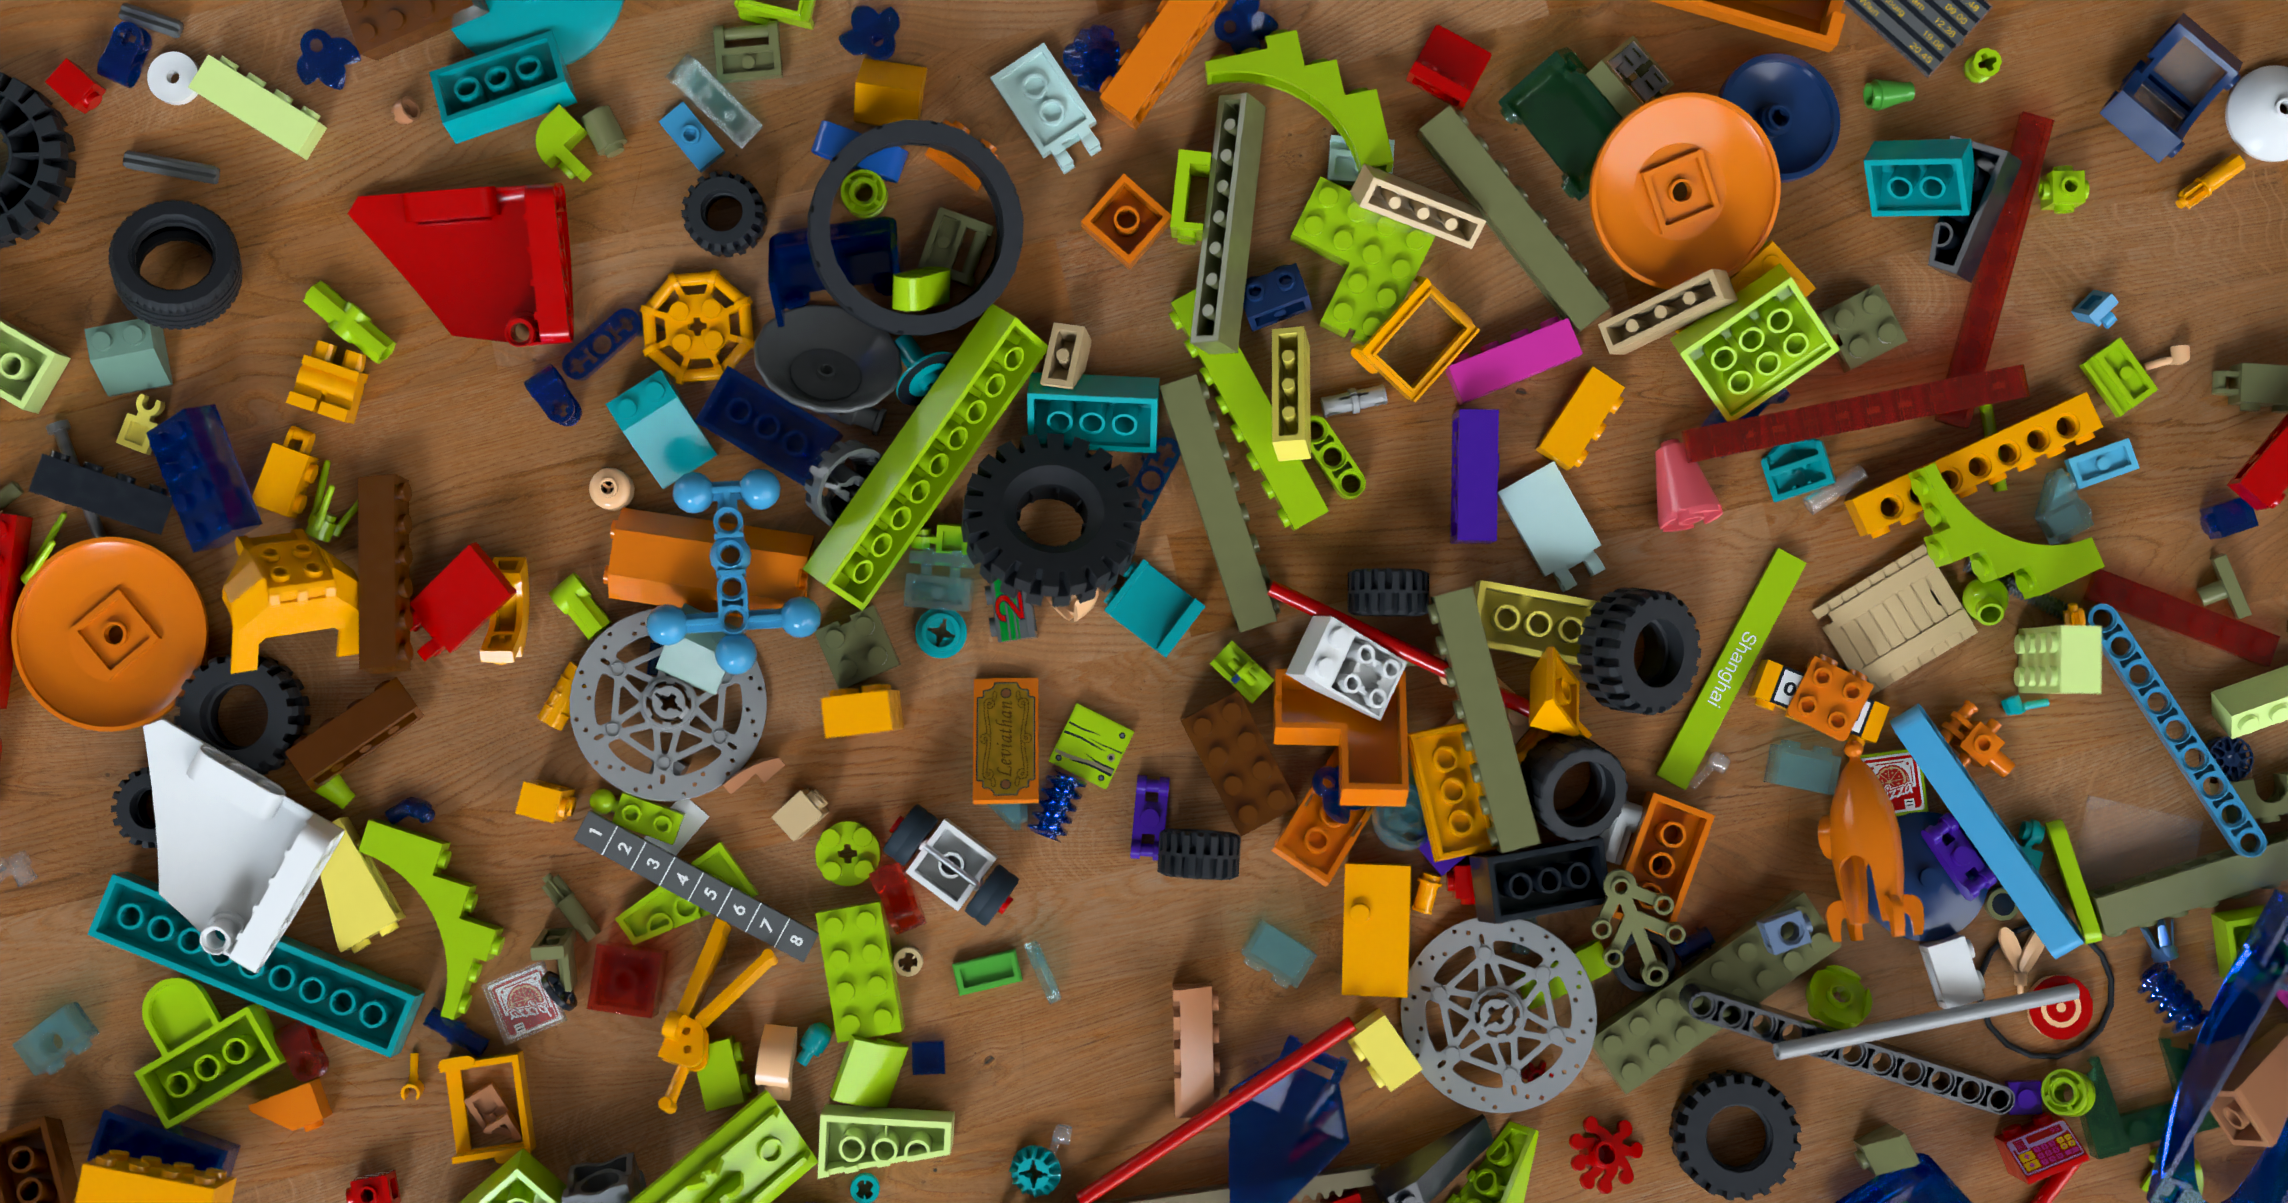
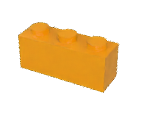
M1592 366L1587 370L1535 450L1551 461H1554L1566 471L1570 470L1573 466L1579 468L1589 453L1585 448L1590 440L1597 441L1607 425L1603 421L1609 412L1615 414L1625 398L1620 395L1625 387Z

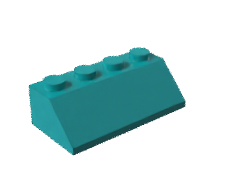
M552 30L429 72L442 123L455 144L551 112L559 104L562 107L578 103L571 77Z
M1032 372L1030 374L1027 391L1028 435L1037 434L1040 444H1046L1047 434L1054 433L1064 434V446L1071 447L1074 438L1078 437L1090 442L1089 450H1098L1101 447L1105 451L1156 453L1160 378L1083 374L1073 389L1041 385L1042 373Z

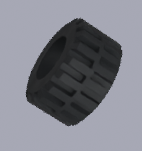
M715 171L709 173L710 177L707 179L701 176L697 179L699 184L696 187L691 184L688 189L690 195L688 198L684 197L682 202L685 210H681L682 218L685 220L684 227L702 249L706 252H711L715 256L720 257L721 254L728 258L734 257V253H739L740 255L747 253L745 249L749 246L753 249L757 245L756 239L758 237L762 238L765 233L763 226L767 225L768 218L765 216L767 208L762 200L763 198L750 181H746L739 174L735 176L730 171H723V174L719 175ZM723 198L737 199L742 205V217L739 223L728 231L713 230L707 220L711 206Z
M1367 568L1348 572V613L1355 616H1423L1428 613V572L1421 569Z
M149 767L140 768L141 771H133L128 774L129 779H124L118 784L122 790L114 791L112 798L117 800V804L111 805V812L117 813V818L112 820L115 826L121 825L123 828L119 831L123 838L131 837L129 842L133 845L142 844V848L150 849L157 848L156 824L150 820L146 812V801L152 792Z
M1165 829L1160 831L1157 872L1165 876L1205 880L1234 879L1239 876L1241 836L1232 832L1200 829Z

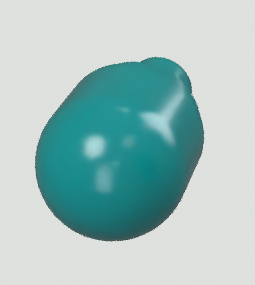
M817 1022L808 1027L799 1044L803 1049L796 1058L797 1062L807 1066L814 1055L819 1057L824 1052L832 1038L831 1030L826 1024Z

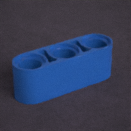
M821 121L811 152L832 161L847 144L862 133L828 121ZM898 146L886 148L867 156L852 169L870 170L878 174L883 180L898 183L909 152Z

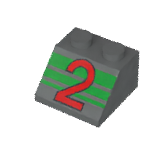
M999 579L991 585L985 586L987 605L993 604L995 617L989 618L992 637L997 636L999 643L1038 638L1034 605L1025 603L1026 592L1019 591L1013 599L1000 592L1001 581Z

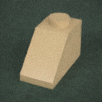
M1053 323L1040 381L1041 385L1073 389L1086 370L1092 342L1085 326Z

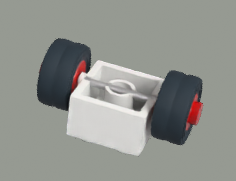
M916 804L905 818L900 815L890 828L889 832L892 835L884 846V853L904 866L919 849L920 853L905 873L957 911H959L975 890L977 893L966 906L965 912L975 918L980 924L988 925L997 911L1003 914L1013 901V898L1009 895L1019 883V878L998 864L984 882L982 878L999 856L948 818L943 820L928 840L927 837L937 824L938 819L933 814L927 812L922 806Z

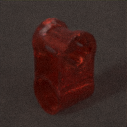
M295 1020L274 1031L275 1042L283 1053L291 1073L299 1081H309L326 1074L329 1069V1059L318 1039L315 1027ZM312 1060L314 1066L307 1070L306 1065Z

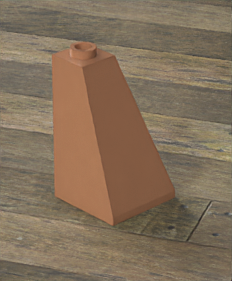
M2288 1023L2277 1024L2196 1090L2233 1145L2272 1147L2277 1143L2288 1117Z

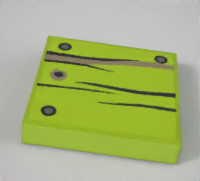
M1077 703L1048 761L1101 788L1107 789L1135 731Z

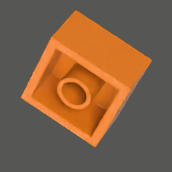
M1123 174L1083 218L1081 227L1130 270L1170 226L1171 214L1126 174Z

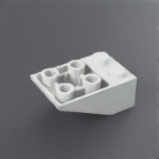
M1313 616L1285 674L1314 691L1374 719L1381 720L1407 662L1332 616Z

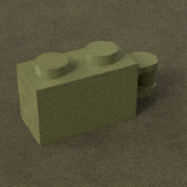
M2240 363L2230 366V371H2213L2211 394L2228 396V405L2240 406V411L2257 412L2261 410V407H2272V413L2288 414V365ZM2226 378H2229V389H2226Z

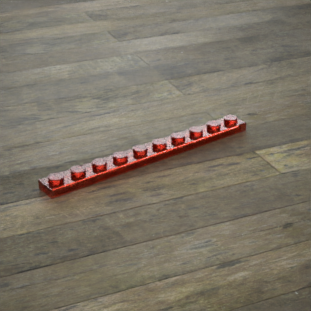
M2024 111L2019 115L2009 152L2023 162L1975 273L1934 421L1962 429H1968L1970 426L2055 120Z

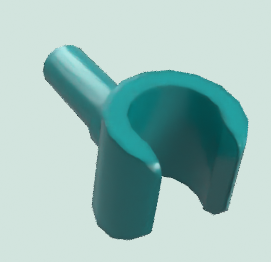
M2014 695L2002 700L2001 704L2005 713L2011 716L2022 714L2030 709L2049 706V700L2046 698L2022 703L2020 696Z

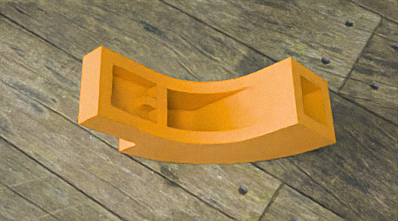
M494 557L493 563L516 589L517 593L490 618L488 631L480 649L481 662L503 665L514 663L516 657H522L528 632L530 601L527 557Z

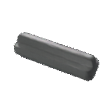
M123 3L119 11V18L125 22L174 38H179L184 29V24L180 20L128 3Z

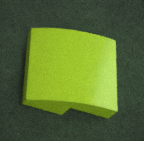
M851 1035L830 1097L833 1101L853 1105L887 1107L909 1047L905 1044L877 1038L874 1041Z

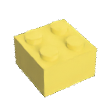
M1380 1008L1355 1024L1357 1031L1351 1034L1352 1038L1347 1042L1360 1061L1365 1058L1368 1059L1370 1065L1366 1069L1379 1088L1386 1085L1389 1091L1392 1092L1423 1070Z

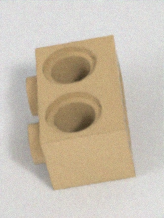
M809 788L803 789L793 796L771 818L793 841H796L808 833L830 812L825 807L828 801L817 789L814 791Z

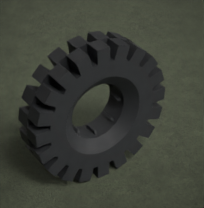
M1 72L0 132L4 137L2 141L7 144L9 152L8 163L6 162L5 165L7 167L0 177V248L16 245L15 238L19 237L29 240L39 234L40 230L37 225L40 222L50 225L59 215V212L53 207L58 200L63 203L67 202L72 188L64 184L66 177L75 178L77 162L69 159L68 153L76 150L73 136L64 132L63 128L68 126L61 112L52 108L51 105L53 103L42 93Z
M1048 433L1046 444H1040L1037 434L1021 437L1019 448H1016L1010 440L997 447L996 458L988 454L978 464L977 474L972 473L967 485L961 530L963 542H967L966 553L973 565L981 563L979 574L990 585L999 579L1001 581L1000 592L1013 599L1019 591L1027 593L1025 603L1041 606L1043 596L1051 597L1053 607L1069 606L1071 596L1076 595L1080 604L1094 599L1098 587L1105 593L1116 584L1118 574L1124 575L1131 564L1142 523V508H1138L1140 496L1136 485L1128 486L1130 475L1122 464L1111 468L1113 456L1101 447L1091 455L1088 453L1090 442L1075 437L1071 447L1064 446V434ZM1041 499H1054L1065 502L1073 507L1076 513H1079L1084 522L1081 528V535L1073 542L1069 541L1068 544L1061 546H1048L1037 543L1030 539L1018 524L1021 509L1027 504H1032L1034 501Z

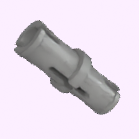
M1384 384L1359 390L1350 388L1345 393L1320 397L1324 418L1351 411L1353 414L1360 413V409L1385 405L1388 402Z

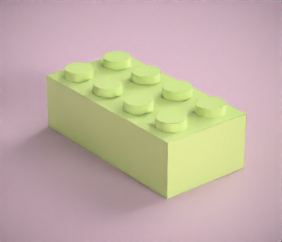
M0 318V397L22 410L39 414L71 358Z
M2059 625L2019 629V635H2016L2014 640V650L2018 654V667L2014 671V683L2018 686V693L2101 694L2102 626Z

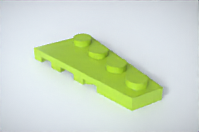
M719 842L691 863L752 897L759 894L723 842ZM659 886L616 917L615 920L632 944L635 945L711 913Z

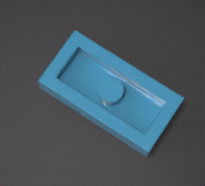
M684 102L680 103L658 121L701 173L726 153Z

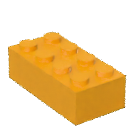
M891 685L862 686V693H859V688L828 690L829 697L821 698L825 738L904 729L900 691L891 690Z
M109 1150V1153L98 1155L95 1159L82 1165L75 1203H232L237 1178L226 1176L227 1171L209 1168L205 1172L194 1170V1165L190 1163L175 1162L174 1165L161 1163L162 1159L158 1157L142 1156L141 1159L129 1157L130 1153L127 1151Z

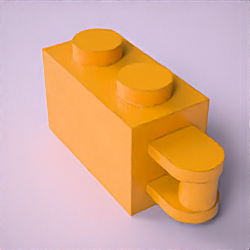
M293 425L288 430L283 445L272 443L251 498V504L295 519L298 514L303 512L307 503V496L305 495L309 483L312 484L315 481L319 471V466L317 465L319 459L310 456L316 438L315 433ZM296 440L302 442L300 451L293 449Z

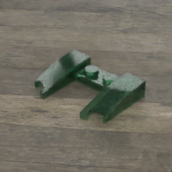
M2158 1038L2175 1099L2121 1114L2118 1112L2099 1056H2091L2087 1060L2093 1068L2086 1076L2095 1087L2096 1098L2092 1108L2086 1114L2079 1117L2090 1156L2101 1160L2130 1152L2132 1147L2188 1132L2196 1134L2220 1127L2196 1091L2210 1080L2196 1044L2188 1043V1050L2172 1047L2171 1039Z

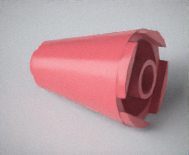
M1671 439L1661 443V448L1655 452L1657 515L1660 530L1663 529V532L1688 530L1694 528L1693 524L1701 520L1704 521V524H1707L1719 518L1723 514L1722 506L1687 443H1680L1679 439Z

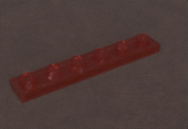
M2102 569L2092 573L2083 598L2095 604H2108L2119 613L2263 667H2270L2281 637Z

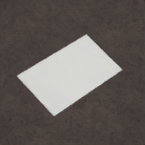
M690 799L676 801L671 806L672 809L685 813L673 845L646 836L644 839L677 855L709 818Z

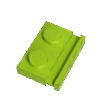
M2121 337L2115 339L2079 365L2116 418L2121 417L2125 412L2159 390Z

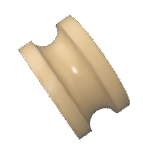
M912 946L900 949L894 957V968L902 976H914L923 967L924 959L921 951ZM908 952L914 954L912 958L916 957L918 964L913 965L911 970H905V964L902 966L900 964V958H905Z

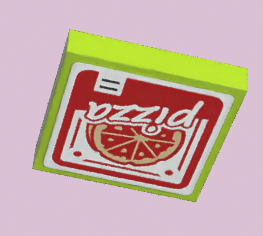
M1907 749L1863 754L1860 756L1861 760L1873 770L1881 781L1893 803L1896 816L1913 812H1929L1924 774Z

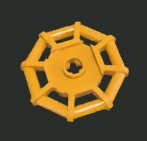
M713 268L708 272L683 274L672 272L668 274V279L650 300L640 307L645 347L642 352L645 357H650L670 374L677 384L683 385L684 382L721 380L723 382L728 379L729 373L747 352L754 348L755 341L753 338L751 312L753 301L750 296L746 297L720 274V270ZM707 284L705 294L686 295L682 286ZM715 289L720 290L734 304L727 308L722 306L713 298ZM675 290L679 299L671 305L667 313L658 311ZM739 312L740 336L733 335L731 328V315ZM655 317L665 320L666 339L657 343ZM695 319H700L702 323L707 324V329L701 330L700 336H696L695 331L690 330V325L694 324ZM730 341L737 343V346L720 363L717 357L720 354V350ZM671 346L684 357L681 366L676 364L662 350ZM711 359L714 366L711 368L689 369L691 362L694 360Z

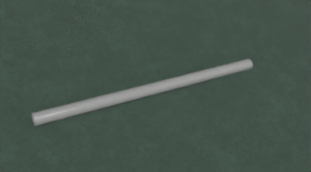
M2075 983L1775 1043L1773 1045V1052L1777 1060L2076 1000L2079 998L2080 992L2078 986Z

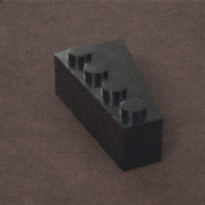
M1950 135V139H1963ZM1972 141L1975 170L1969 216H1939L1938 223L1934 227L1928 266L1940 273L1972 283L2023 162L2009 151Z
M53 450L50 451L49 456L41 454L28 492L42 495L159 535L162 534L174 498L167 496L168 489L154 484H149L148 489L135 485L136 478L118 472L115 478L102 474L104 468L84 461L81 467L69 463L71 456Z

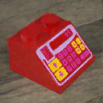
M2051 1112L2037 1114L2032 1117V1122L2022 1126L2021 1124L2009 1125L2001 1130L2002 1134L1994 1137L2008 1174L2028 1185L2090 1160L2087 1152L2066 1120L2057 1114H2051Z

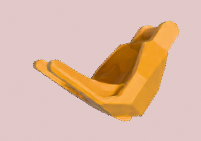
M303 528L291 529L290 533L249 538L248 535L236 536L235 546L239 558L223 586L222 599L230 612L233 626L231 674L257 670L259 643L265 638L336 628L338 630L337 658L359 654V578L354 569L312 540H309Z

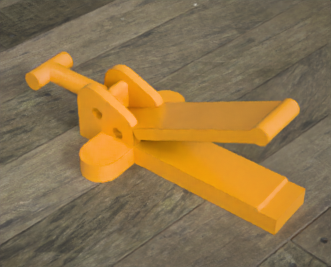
M718 918L714 921L677 1011L671 1010L663 1024L662 1035L665 1039L657 1056L663 1058V1061L677 1066L665 1096L658 1101V1106L668 1114H673L677 1110L676 1101L689 1071H701L708 1064L709 1034L706 1028L767 970L778 963V957L771 949H765L759 958L697 1015L732 929L726 921Z

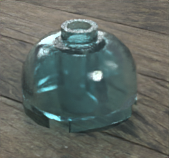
M1409 784V793L1405 807H1373V829L1379 840L1386 846L1399 851L1417 849L1429 842L1417 786Z

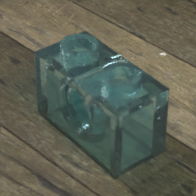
M78 1002L64 1005L12 1044V1046L34 1076L46 1072L52 1075L67 1065L64 1059L72 1053L77 1056L93 1045L91 1039L100 1032ZM55 1034L62 1038L63 1045L61 1049L54 1045L53 1038Z

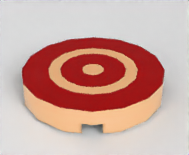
M2056 974L2039 979L2030 988L2029 992L2075 983L2080 992V996L2076 1000L2027 1009L2029 1022L2039 1033L2052 1039L2067 1040L2078 1036L2088 1027L2093 1015V1001L2088 989L2079 980L2067 975Z

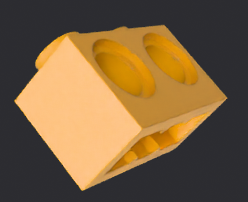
M538 779L524 781L515 813L550 823L567 821L568 816H573L577 805V798L573 797L575 789Z

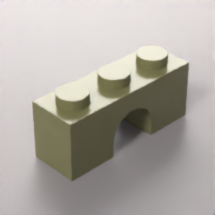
M2288 771L2273 774L2274 791L2265 801L2257 795L2254 779L2242 778L2238 781H2230V783L2254 819L2260 818V823L2281 821L2280 815L2288 814ZM2219 782L2209 783L2211 795L2216 794L2219 790ZM2227 805L2222 810V818L2229 824L2233 823L2238 817V811L2234 806Z

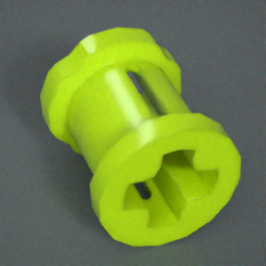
M1990 48L1979 50L1975 55L1967 59L1964 64L1966 78L1972 83L1979 84L1985 82L1999 71L2002 64L2001 56L1996 50H1991ZM1978 63H1985L1987 68H1980Z

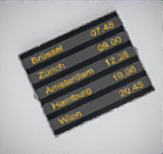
M1844 0L1846 6L1927 78L1934 73L1957 46L1963 44L1964 38L1993 8L1987 0Z

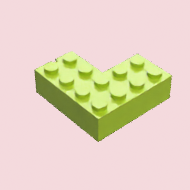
M1321 176L1292 232L1290 241L1347 268L1319 326L1342 338H1345L1349 329H1352L1355 333L1350 342L1364 345L1404 301L1436 235L1360 207L1351 195L1350 190Z

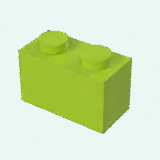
M734 1035L710 1040L708 1064L701 1071H697L706 1112L744 1103L749 1098L748 1093L752 1092L750 1077L748 1073L743 1074L740 1062L744 1061L743 1047L740 1041H735Z

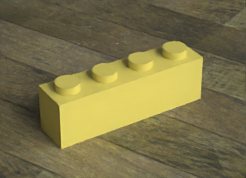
M1304 326L1272 329V443L1278 461L1311 459L1310 345Z

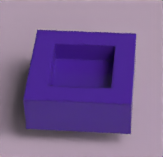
M2004 1081L2005 1086L2010 1088L2015 1096V1104L2007 1114H2042L2041 1081Z

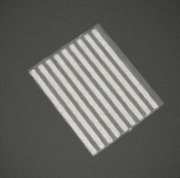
M2088 795L2079 839L2076 841L2077 848L2075 853L2087 891L2196 858L2204 822Z

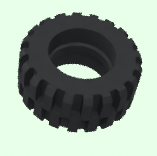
M1624 587L1607 593L1600 599L1601 602H1597L1590 609V617H1586L1582 624L1584 628L1583 634L1578 637L1577 644H1580V653H1577V662L1582 667L1579 671L1583 682L1588 683L1585 687L1599 704L1612 710L1643 715H1655L1656 713L1668 711L1672 708V705L1675 706L1684 698L1683 693H1687L1693 685L1691 682L1692 677L1697 675L1699 669L1696 665L1697 659L1701 658V648H1698V640L1701 639L1699 630L1694 627L1696 624L1694 616L1691 612H1687L1689 608L1682 600H1679L1669 592H1662V590ZM1642 630L1644 656L1636 672L1634 648Z
M227 654L225 657L217 656L208 660L207 666L200 665L193 671V675L196 678L194 680L186 679L181 686L186 691L184 697L177 696L175 706L180 707V716H174V725H181V729L261 775L283 767L285 760L289 759L285 751L291 748L295 740L308 735L303 732L304 725H310L311 715H305V707L310 706L308 696H302L300 692L305 688L300 679H293L291 677L293 671L287 666H280L277 660L258 655L257 670L231 674V654ZM238 685H249L258 690L268 708V723L264 733L254 744L248 746H237L231 743L224 736L218 722V710L223 697L230 689Z

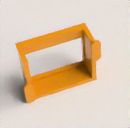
M1417 276L1413 280L1417 286L1364 345L1357 343L1350 351L1351 356L1369 373L1375 374L1379 372L1407 400L1413 402L1418 401L1480 331L1473 324L1472 319L1454 302H1450L1428 278ZM1430 296L1462 329L1410 386L1377 353Z
M523 1051L473 1058L467 1055L441 1060L438 1068L440 1073H446L456 1154L451 1158L452 1164L494 1158L497 1163L503 1164L522 1148L531 1154L536 1148V1140ZM512 1062L523 1141L472 1149L467 1108L464 1103L465 1093L461 1070Z

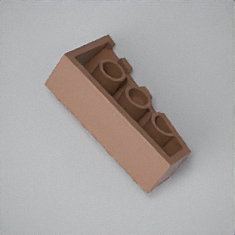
M1172 983L1175 1118H1192L1220 1100V1089H1214V1076H1220L1219 1056H1213V1043H1219V1023L1213 1024L1212 1011H1219L1218 991H1212L1211 983Z

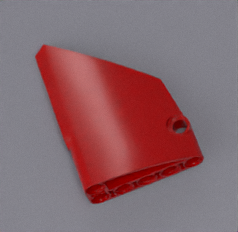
M562 183L497 188L495 186L358 196L347 214L409 282L452 336L507 342L515 347L573 342L572 263L566 195ZM519 323H523L529 328L530 333L527 340H522L516 335V327Z

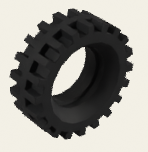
M1726 1070V1073L1721 1074L1712 1072L1708 1074L1709 1078L1701 1082L1697 1079L1691 1083L1693 1088L1687 1094L1682 1093L1679 1099L1682 1101L1678 1109H1673L1671 1116L1674 1118L1673 1128H1669V1135L1672 1137L1674 1145L1671 1148L1673 1154L1680 1162L1679 1166L1707 1192L1714 1196L1715 1194L1723 1196L1726 1200L1734 1201V1198H1743L1745 1201L1753 1200V1195L1762 1193L1765 1196L1771 1193L1769 1188L1775 1183L1782 1185L1786 1181L1783 1175L1788 1168L1794 1170L1797 1163L1793 1161L1796 1151L1801 1152L1802 1145L1798 1142L1797 1133H1801V1126L1796 1122L1794 1117L1796 1111L1787 1102L1786 1096L1765 1080L1751 1073H1740L1735 1070ZM1738 1105L1748 1107L1759 1115L1764 1123L1766 1138L1764 1147L1757 1158L1748 1164L1732 1166L1723 1164L1713 1156L1709 1150L1706 1136L1709 1123L1715 1114L1724 1108Z

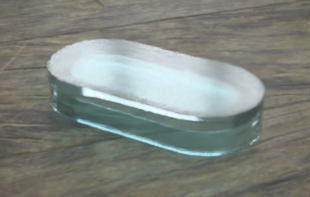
M1032 941L1024 945L1048 1002L1051 1005L1060 1001L1062 998L1060 990L1039 943Z

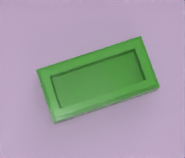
M1016 948L952 964L959 996L1023 981Z

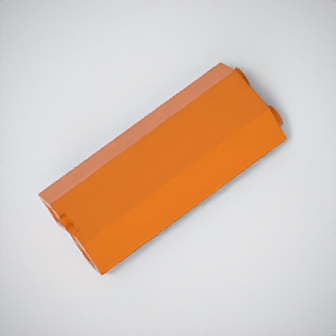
M1648 0L1826 52L1832 51L1838 45L1846 14L1841 13L1844 0Z
M622 508L618 520H613L611 525L610 538L613 541L609 565L605 567L603 583L608 585L609 598L653 605L671 604L681 609L683 604L686 603L703 612H718L717 582L719 579H717L716 570L711 565L709 558L710 549L715 542L714 534H717L713 521ZM725 522L719 523L721 529L725 531H731L738 525ZM744 525L742 532L752 554L751 563L746 569L747 577H744L748 589L749 610L782 608L784 603L791 598L798 596L807 597L809 574L803 570V567L814 553V536ZM728 548L721 554V559L729 564L735 563L740 557V553L734 548ZM734 580L726 582L723 586V592L728 596H736L742 589L741 584ZM731 613V614L728 615V616L742 617V616H741L740 614H738V613Z

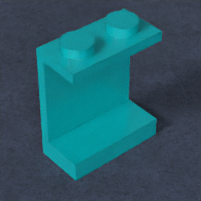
M1145 559L1140 564L1134 561L1123 575L1127 581L1119 590L1114 587L1103 601L1108 605L1104 611L1166 658L1205 608V605L1149 565Z

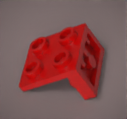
M1436 25L1405 81L1462 111L1492 54L1450 30Z

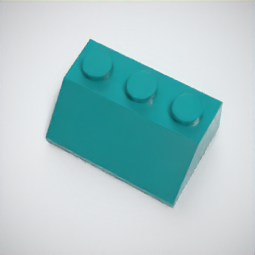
M1971 138L1873 142L1863 160L1872 217L1969 216L1975 170Z

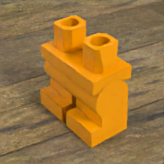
M317 340L311 356L305 354L303 356L302 366L298 372L294 390L289 392L286 403L342 422L354 424L364 384H366L369 376L363 373L366 355L346 349L342 365L332 363L338 346Z

